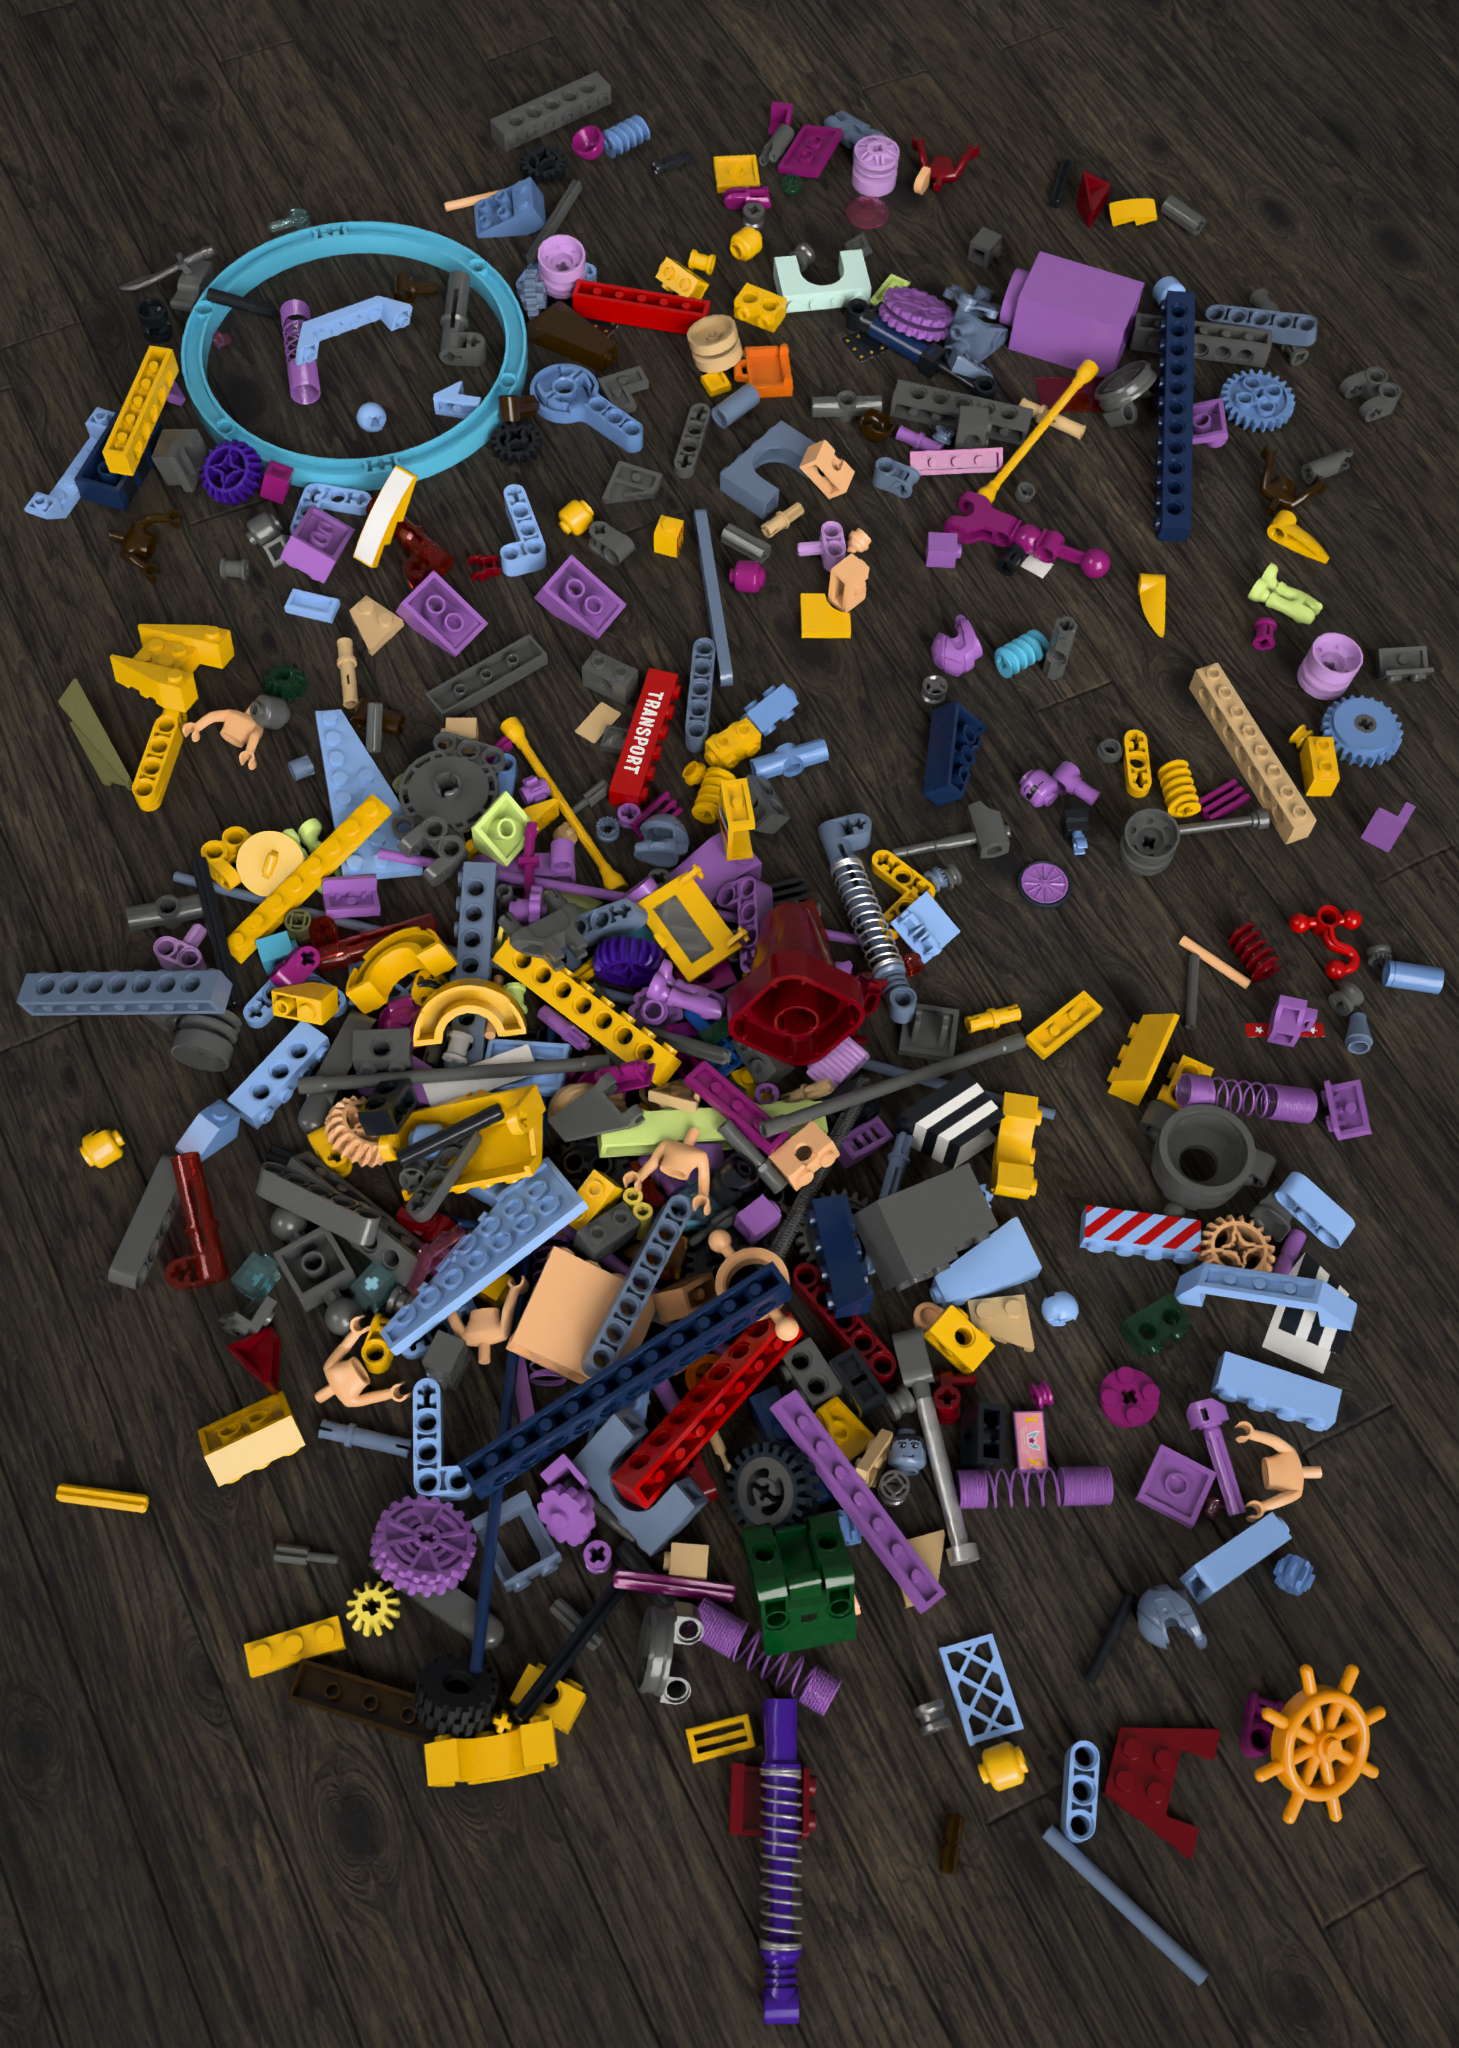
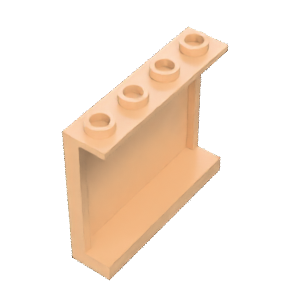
M554 1246L546 1256L547 1261L518 1326L510 1337L505 1349L581 1385L591 1378L581 1368L582 1358L625 1276L618 1273H609L601 1269V1266L594 1261H584L574 1256V1252L570 1249ZM634 1285L637 1289L643 1290V1286ZM653 1291L616 1361L642 1345L656 1311ZM620 1304L621 1312L625 1315H630L629 1308L626 1305ZM606 1330L608 1338L612 1341H617L616 1334L612 1330ZM593 1355L594 1363L599 1367H603L602 1358Z

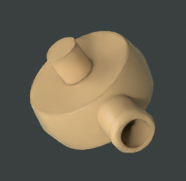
M563 822L553 833L554 840L565 838L573 841L574 844L577 842V835L568 822Z

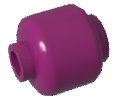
M739 560L735 568L730 569V583H734L737 592L757 593L761 587L765 586L766 569L761 566L759 561Z

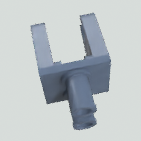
M957 308L944 343V348L946 349L945 358L948 360L955 346L978 362H982L1002 346L1008 336V329L1001 324L983 322L981 318L984 316V312L981 310L971 309L970 312H965Z

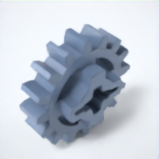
M538 269L525 270L524 282H521V302L523 303L524 310L528 311V318L530 320L542 313L544 309H547V288L545 287L544 280H540Z

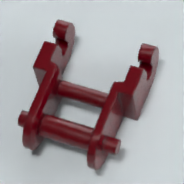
M482 554L470 556L467 559L469 566L473 564L472 561H475L476 566H483V571L471 574L472 581H476V577L479 578L480 582L486 581L488 577L498 576L502 573L501 568L497 567L496 564L499 561L497 555L482 557Z

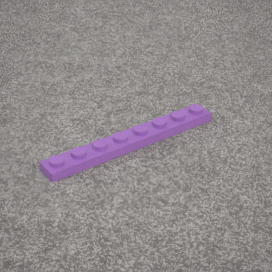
M793 1390L770 1407L772 1413L797 1447L800 1448V1451L805 1452L809 1456L808 1462L814 1464L816 1473L920 1615L927 1611L947 1593L797 1390Z

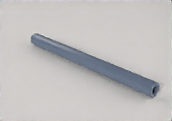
M1051 1825L1042 1835V1838L1195 1984L1201 1985L1209 1972L1055 1826Z

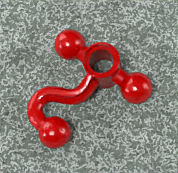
M1325 905L1318 910L1314 917H1308L1304 913H1296L1290 917L1289 927L1293 932L1301 934L1310 928L1314 935L1322 937L1326 948L1349 958V963L1347 964L1337 959L1329 961L1325 967V973L1328 978L1337 981L1346 974L1353 973L1358 969L1360 965L1358 952L1352 946L1338 941L1334 933V929L1341 925L1348 930L1358 928L1362 923V916L1357 910L1349 909L1341 915L1336 907ZM1322 919L1327 920L1329 924L1323 922Z

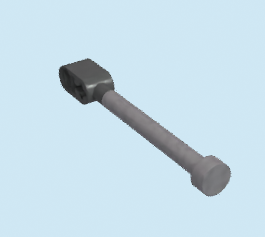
M920 1326L893 1333V1343L904 1386L907 1388L912 1387L951 1548L946 1549L949 1565L957 1566L980 1559L976 1543H969L929 1383L935 1382L922 1328Z

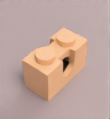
M824 439L807 448L799 468L828 499L846 493L855 471L845 460L838 459L834 455L835 449ZM818 468L825 474L824 477L819 474Z
M851 553L831 569L828 602L841 612L848 613L865 599V580L868 579L869 566L862 559H858Z
M812 1120L768 1157L780 1175L788 1181L795 1191H798L802 1186L812 1181L813 1173L820 1167L826 1168L832 1165L835 1159L840 1156V1153L834 1142Z

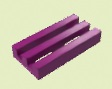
M1233 779L1200 798L1197 803H1200L1201 810L1198 813L1206 821L1218 820L1249 802L1251 796L1248 793L1244 794V788L1242 786L1238 787V782ZM1236 796L1238 797L1237 800L1231 802L1230 804L1214 812L1213 814H1208V812L1214 810L1217 807L1222 806Z
M668 790L661 793L629 824L642 841L645 840L639 825L663 801H665L666 805L657 814L667 813L671 809L672 812L670 814L677 817L683 811L681 807H677L675 799L669 797L671 794Z

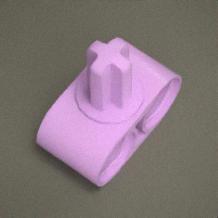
M835 521L825 522L821 526L819 541L800 542L797 544L798 555H820L824 568L831 572L834 566L845 559L846 544L842 526Z
M194 924L183 940H178L171 936L158 938L153 945V950L160 965L169 971L176 965L182 969L207 970L200 950L197 949L206 936L207 929L201 924Z

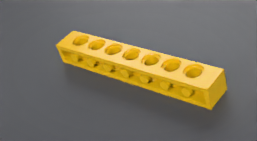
M510 937L507 938L492 958L493 962L626 1063L636 1059L644 1061L645 1053L653 1049L652 1057L645 1061L648 1064H656L651 1080L655 1085L661 1086L666 1084L682 1062L675 1057L678 1051L666 1042L660 1046L654 1041L657 1037L654 1033L644 1026L641 1030L633 1025L636 1022L634 1018L624 1011L620 1015L613 1010L616 1006L603 995L600 999L592 995L595 989L583 980L580 984L572 980L575 974L566 967L555 972L544 959L517 952L510 945ZM531 958L529 966L524 968L525 962ZM551 973L550 979L543 983L544 977ZM571 988L569 996L563 998L564 992ZM591 1003L590 1010L587 1013H583L584 1007ZM612 1018L611 1025L603 1029L604 1022ZM632 1033V1040L628 1044H624L625 1037Z

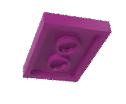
M804 124L777 166L779 174L818 178L843 137L842 128Z

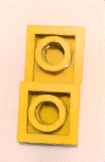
M1139 198L1109 203L1113 227L1135 221L1136 226L1158 220L1154 199Z

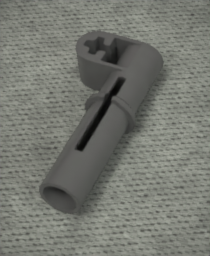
M459 270L451 272L448 277L445 311L440 321L442 336L439 358L447 365L475 367L486 362L485 338L479 333L466 332L469 326L467 309L471 279L467 273Z

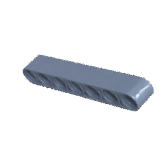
M675 1195L671 1197L656 1216L582 1358L581 1368L588 1377L595 1376L615 1363L692 1214L693 1206L690 1199L686 1196ZM671 1207L677 1208L681 1216L675 1215ZM659 1231L667 1234L668 1241L660 1237ZM646 1255L652 1256L656 1265L650 1264L646 1259ZM633 1279L641 1282L643 1290H639L634 1286ZM620 1304L626 1305L629 1308L630 1315H625L621 1312ZM606 1330H612L617 1336V1341L609 1339ZM593 1355L602 1358L603 1367H599L594 1363Z

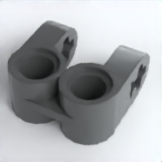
M1370 367L1367 370L1347 377L1339 387V390L1347 399L1358 395L1367 399L1359 409V414L1366 422L1392 414L1401 395L1400 387L1392 382H1387L1388 374L1380 367Z
M436 815L426 818L421 824L405 835L398 844V848L407 858L417 855L427 846H430L437 853L439 858L431 863L423 872V877L432 887L444 882L463 867L464 862H467L469 858L462 839L454 833L442 817ZM442 829V833L440 835L435 837L431 836V833L434 830ZM452 848L459 849L458 853L454 856L447 855Z

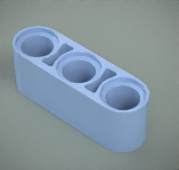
M1291 1172L1275 1193L1276 1200L1319 1240L1331 1248H1339L1355 1227L1354 1220L1342 1208L1299 1172Z
M1086 1740L1072 1745L1065 1755L1060 1827L1061 1833L1072 1843H1081L1091 1838L1096 1828L1100 1756L1097 1747L1092 1742ZM1077 1749L1084 1750L1088 1754V1766H1082L1076 1761L1075 1752ZM1075 1783H1080L1086 1788L1087 1798L1085 1801H1081L1074 1796L1073 1785ZM1073 1817L1080 1818L1085 1825V1832L1081 1836L1075 1834L1071 1829L1070 1823Z

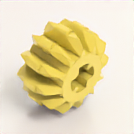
M382 1581L376 1583L374 1590L370 1582H365V1592L361 1593L359 1589L355 1588L353 1593L358 1599L347 1601V1606L354 1610L349 1611L346 1617L348 1620H355L352 1625L355 1631L363 1628V1635L365 1637L370 1636L373 1628L377 1636H382L383 1630L381 1626L385 1624L391 1630L394 1625L389 1618L400 1617V1612L392 1608L397 1607L401 1602L398 1597L391 1598L395 1592L394 1589L388 1587L384 1590ZM372 1603H376L378 1607H381L380 1609L376 1608L378 1613L375 1615H371L369 1611H366L371 1609L369 1605Z

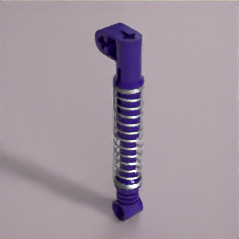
M763 1699L762 1719L765 1760L761 1763V1772L759 1774L765 1775V1781L760 1783L761 1786L765 1787V1794L760 1796V1799L765 1801V1808L759 1812L765 1815L764 1822L759 1825L764 1829V1836L759 1839L764 1843V1850L759 1854L762 1857L769 1858V1863L759 1867L762 1871L769 1873V1877L763 1878L760 1881V1884L769 1887V1891L759 1896L762 1900L769 1901L768 1906H764L759 1910L762 1914L769 1916V1920L762 1921L759 1924L761 1928L769 1930V1934L763 1935L759 1939L760 1954L764 1957V1963L768 1964V1966L764 1967V1972L768 1973V1976H764V1982H768V1985H765L763 1989L764 2024H798L799 1991L798 1986L794 1985V1983L798 1982V1977L794 1976V1973H798V1967H794V1964L798 1963V1958L802 1954L803 1947L801 1945L803 1943L797 1941L793 1935H800L803 1932L793 1930V1921L802 1920L801 1916L793 1915V1906H801L802 1902L793 1901V1892H800L803 1889L801 1887H793V1878L801 1877L802 1874L792 1872V1864L802 1862L801 1859L797 1858L798 1849L802 1848L797 1842V1835L802 1834L800 1830H797V1822L802 1820L800 1816H797V1807L802 1806L800 1802H797V1794L802 1792L801 1789L797 1788V1780L802 1778L801 1764L797 1761V1699Z

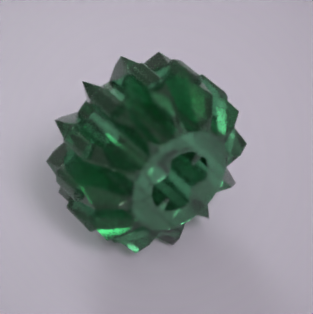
M284 661L281 666L274 663L273 669H266V676L263 677L266 695L280 697L286 703L290 700L296 703L297 697H304L307 681L302 668H298L295 663L288 666Z

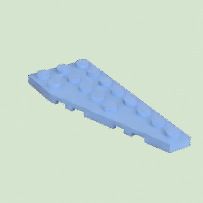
M342 710L315 711L334 831L371 794L392 811V814L340 865L341 875H376L377 879L423 875V867L378 859L380 848L401 852L398 848L400 840L394 836L391 825L392 820L396 816L404 814L401 804ZM408 823L400 824L397 827V830L400 832H407L411 829V825Z

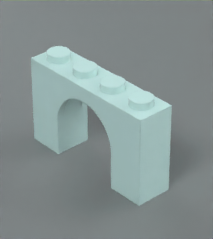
M862 249L840 251L838 270L841 279L830 285H815L805 280L800 273L796 255L774 257V281L777 294L787 298L786 313L847 307L848 302L852 299H862L870 305L871 284Z

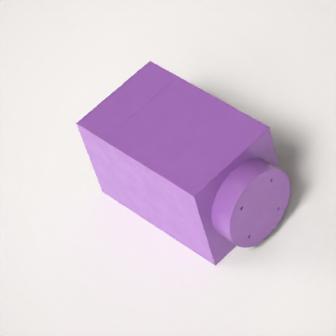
M1040 251L1030 272L1016 268L1004 297L999 322L1012 327L1008 349L1077 370L1084 360H1092L1099 369L1095 376L1105 379L1115 372L1131 335L1145 283Z

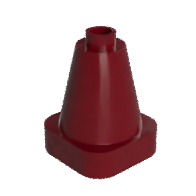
M783 902L764 916L749 976L729 994L727 999L728 1031L736 1041L779 1061L794 1066H806L822 1060L863 1023L865 1007L862 984L856 977L836 968L815 915L809 909L796 902Z

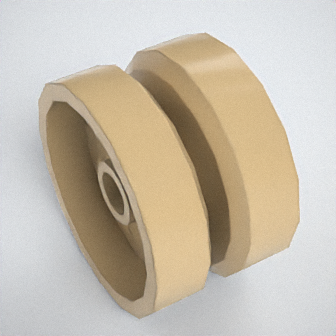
M722 314L704 317L696 321L687 332L694 363L700 371L706 373L722 372L735 366L741 360L743 350L740 338L738 337L736 323L730 316Z

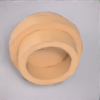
M857 528L856 531L852 530L848 535L847 552H864L869 548L868 545L872 541L860 528Z

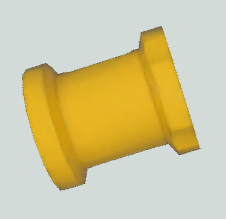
M693 249L689 258L688 268L689 270H702L707 275H711L715 267L716 256L713 254L710 256L701 254Z

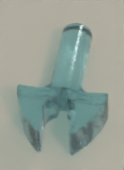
M290 209V217L268 224L270 232L292 226L302 230L310 225V216L307 215V210Z

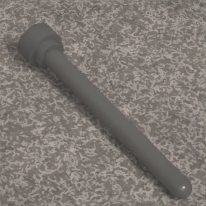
M1262 808L1255 809L1252 813H1249V816L1181 824L1178 826L1180 835L1244 826L1261 830L1269 828L1270 819L1267 809Z

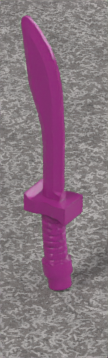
M527 822L524 830L523 857H518V870L524 868L523 899L530 898L531 886L534 885V868H540L539 855L534 857L535 838H537L538 833L537 823Z

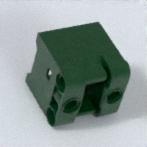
M835 1510L807 1515V1527L805 1523L774 1528V1535L770 1523L741 1528L746 1555L748 1585L766 1657L857 1639L854 1572ZM816 1613V1618L801 1620V1616Z

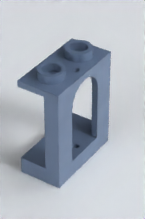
M526 1490L502 1503L499 1527L520 1515L541 1557L540 1562L518 1573L510 1565L497 1541L494 1569L507 1593L511 1590H514L516 1593L525 1589L531 1584L530 1580L539 1574L544 1577L553 1573L559 1568L558 1563L562 1562L561 1554L555 1548L543 1523L539 1519ZM488 1511L471 1520L473 1529L483 1548Z

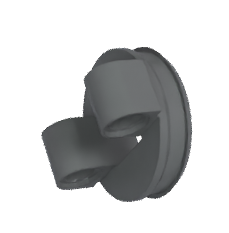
M1139 360L1127 364L1105 378L1096 388L1094 397L1099 401L1101 410L1105 411L1103 416L1110 427L1115 428L1136 421L1137 409L1133 403L1134 399L1139 401L1160 394L1161 391H1157L1159 377L1156 371L1151 369L1150 362Z
M674 1601L673 1607L665 1606L664 1608H659L654 1604L647 1608L641 1626L636 1659V1687L642 1695L645 1692L652 1693L654 1696L659 1697L660 1703L675 1705L684 1703L690 1697L691 1685L686 1667L681 1663L671 1661L674 1643L691 1645L698 1642L703 1635L704 1629L701 1615L695 1605ZM685 1621H694L691 1626H681ZM672 1681H681L679 1685H669Z

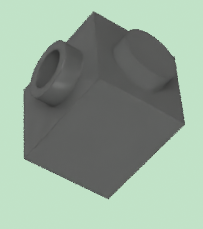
M982 227L970 242L967 260L987 268L994 259H998L1002 252V235Z

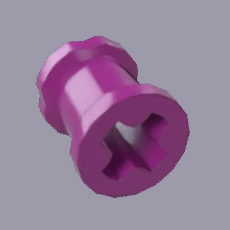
M1265 617L1255 621L1254 629L1256 636L1252 642L1255 649L1266 651L1275 646V639L1273 638L1274 631L1277 628L1275 620Z

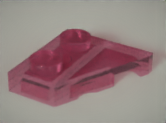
M456 1225L449 1231L444 1230L438 1235L436 1240L430 1244L427 1242L420 1248L417 1253L419 1259L407 1287L409 1292L417 1296L419 1294L417 1289L424 1282L426 1275L429 1274L434 1277L437 1274L435 1268L463 1235L466 1234L465 1229Z

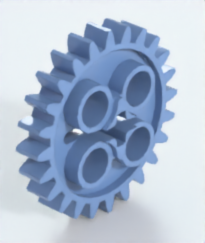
M1250 369L1249 374L1242 370L1240 376L1234 373L1232 379L1227 378L1226 384L1222 386L1219 398H1223L1225 414H1229L1228 421L1235 419L1234 425L1243 424V430L1249 426L1252 432L1259 428L1264 433L1265 428L1272 432L1275 426L1280 429L1283 423L1286 424L1296 403L1293 401L1295 395L1290 394L1291 387L1285 388L1286 381L1278 382L1280 376L1272 378L1271 372L1263 375L1262 370H1259L1258 374H1255Z

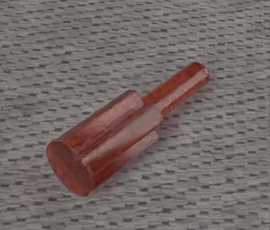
M637 1160L632 1161L630 1164L635 1172L642 1168ZM646 1178L642 1182L641 1191L646 1202L652 1207L653 1213L660 1211L666 1202L663 1200L653 1180Z

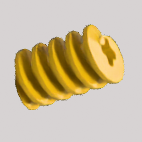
M1178 759L1163 765L1159 769L1157 777L1160 780V787L1163 790L1162 794L1168 807V813L1174 818H1187L1197 814L1201 810V805L1197 803L1199 797L1195 794L1196 788L1193 786V778L1190 777L1189 764L1185 760Z
M713 766L707 768L695 800V805L692 808V815L697 820L705 824H713L716 820H719L720 781L737 779L734 774L720 767Z

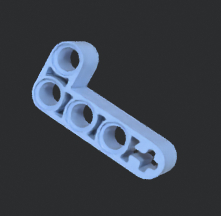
M511 484L503 492L505 511L517 542L504 545L500 550L503 573L513 577L539 571L546 566L547 560L545 542L526 492L522 486Z
M431 1378L421 1379L415 1384L413 1389V1482L418 1495H424L428 1500H431L433 1496L439 1497L440 1502L465 1500L474 1492L469 1483L467 1482L466 1486L461 1489L452 1487V1483L456 1478L464 1477L459 1466H444L443 1395L440 1386ZM427 1391H432L433 1393L430 1395L431 1408L427 1407L424 1399ZM429 1419L436 1421V1425L431 1430L421 1429L424 1421ZM428 1449L437 1451L432 1460L426 1461L421 1459L424 1451ZM434 1479L437 1481V1485L433 1490L424 1491L421 1489L422 1484L426 1480Z

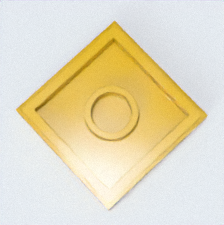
M756 155L713 157L717 193H724L732 187L760 186Z

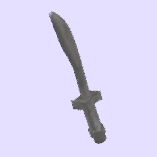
M214 245L205 246L186 257L180 251L174 254L178 259V262L158 273L143 276L120 285L119 289L122 291L139 290L178 270H182L188 275L192 273L189 268L190 265L200 260L211 258L217 254Z

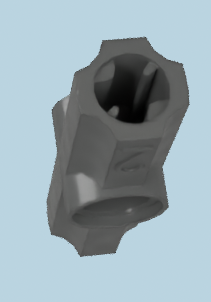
M844 390L839 392L837 396L811 397L812 418L836 417L841 422H851L855 416H861L865 410L871 408L882 413L881 395L857 396L850 390Z
M1064 616L1055 622L1042 670L1048 679L1056 680L1064 675L1078 624L1075 623L1072 617Z
M199 894L180 898L173 895H163L156 902L126 907L131 931L162 925L165 928L174 929L179 927L184 921L204 918Z

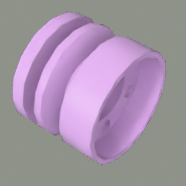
M871 135L862 138L855 145L852 185L859 193L869 197H880L893 191L896 186L899 147L893 140L882 135Z
M559 234L551 236L543 241L538 249L540 280H544L549 296L556 299L572 298L577 279L586 280L585 250L576 238L569 235Z
M1325 633L1317 637L1298 668L1297 679L1300 686L1306 693L1317 699L1335 700L1341 697L1363 664L1361 648L1354 640L1343 634Z

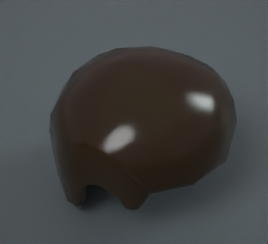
M872 408L865 410L858 420V428L862 436L867 441L874 443L885 441L895 428V424L891 425L890 415H883L879 410Z

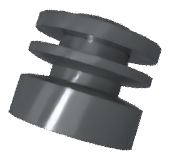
M1147 808L1136 812L1129 818L1119 844V856L1122 863L1131 872L1144 876H1152L1165 870L1169 866L1180 841V829L1176 820L1169 813L1160 809Z
M227 1009L225 1014H183L179 1024L181 1030L177 1032L171 1048L173 1057L189 1067L203 1071L221 1072L227 1070L234 1052L232 1045L236 1043L242 1026L240 1018Z

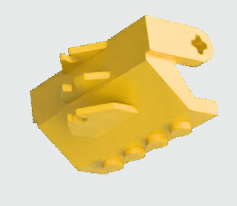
M537 1084L496 1093L481 1089L477 1090V1093L474 1095L468 1092L444 1104L414 1110L398 1134L381 1135L379 1137V1151L382 1158L387 1162L398 1160L396 1156L397 1151L408 1146L409 1134L419 1124H441L447 1128L494 1104H499L505 1118L478 1131L482 1136V1141L449 1192L460 1194L474 1187L486 1189L495 1183L505 1182L506 1184H511L521 1178L533 1176L542 1164V1114L546 1108ZM457 1157L452 1158L447 1165L454 1163ZM442 1180L435 1182L431 1189L439 1186ZM403 1188L402 1195L404 1200L409 1201L414 1192H409Z

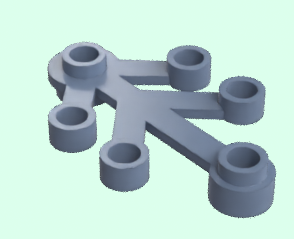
M952 284L951 288H945L943 296L955 300L958 303L959 309L965 312H970L971 309L984 311L983 314L991 319H996L997 316L1000 317L1002 306L988 302L994 293L991 289L977 285L974 295H970L957 285Z

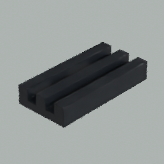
M803 876L768 884L772 888L773 900H780L773 902V909L783 902H794V900H798L799 903L810 902V895L807 893L806 885H804ZM801 893L800 896L785 899L787 896Z

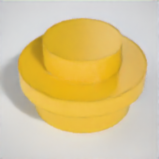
M696 761L690 762L682 774L685 782L689 786L700 784L704 780L706 766Z

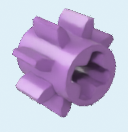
M533 775L523 779L524 786L519 788L520 796L526 806L547 801L546 798L551 795L545 779H537Z

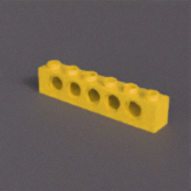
M149 346L102 451L110 473L134 475L179 372L173 349Z

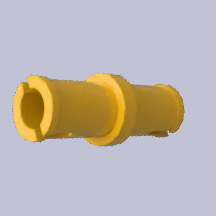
M1017 1004L1000 1009L989 1008L984 1013L965 1017V1028L968 1029L967 1032L969 1034L987 1028L997 1029L1002 1024L1021 1020V1011Z

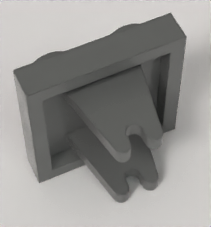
M917 1003L916 1013L912 1021L902 1024L898 1054L937 1061L953 1057L959 1010Z

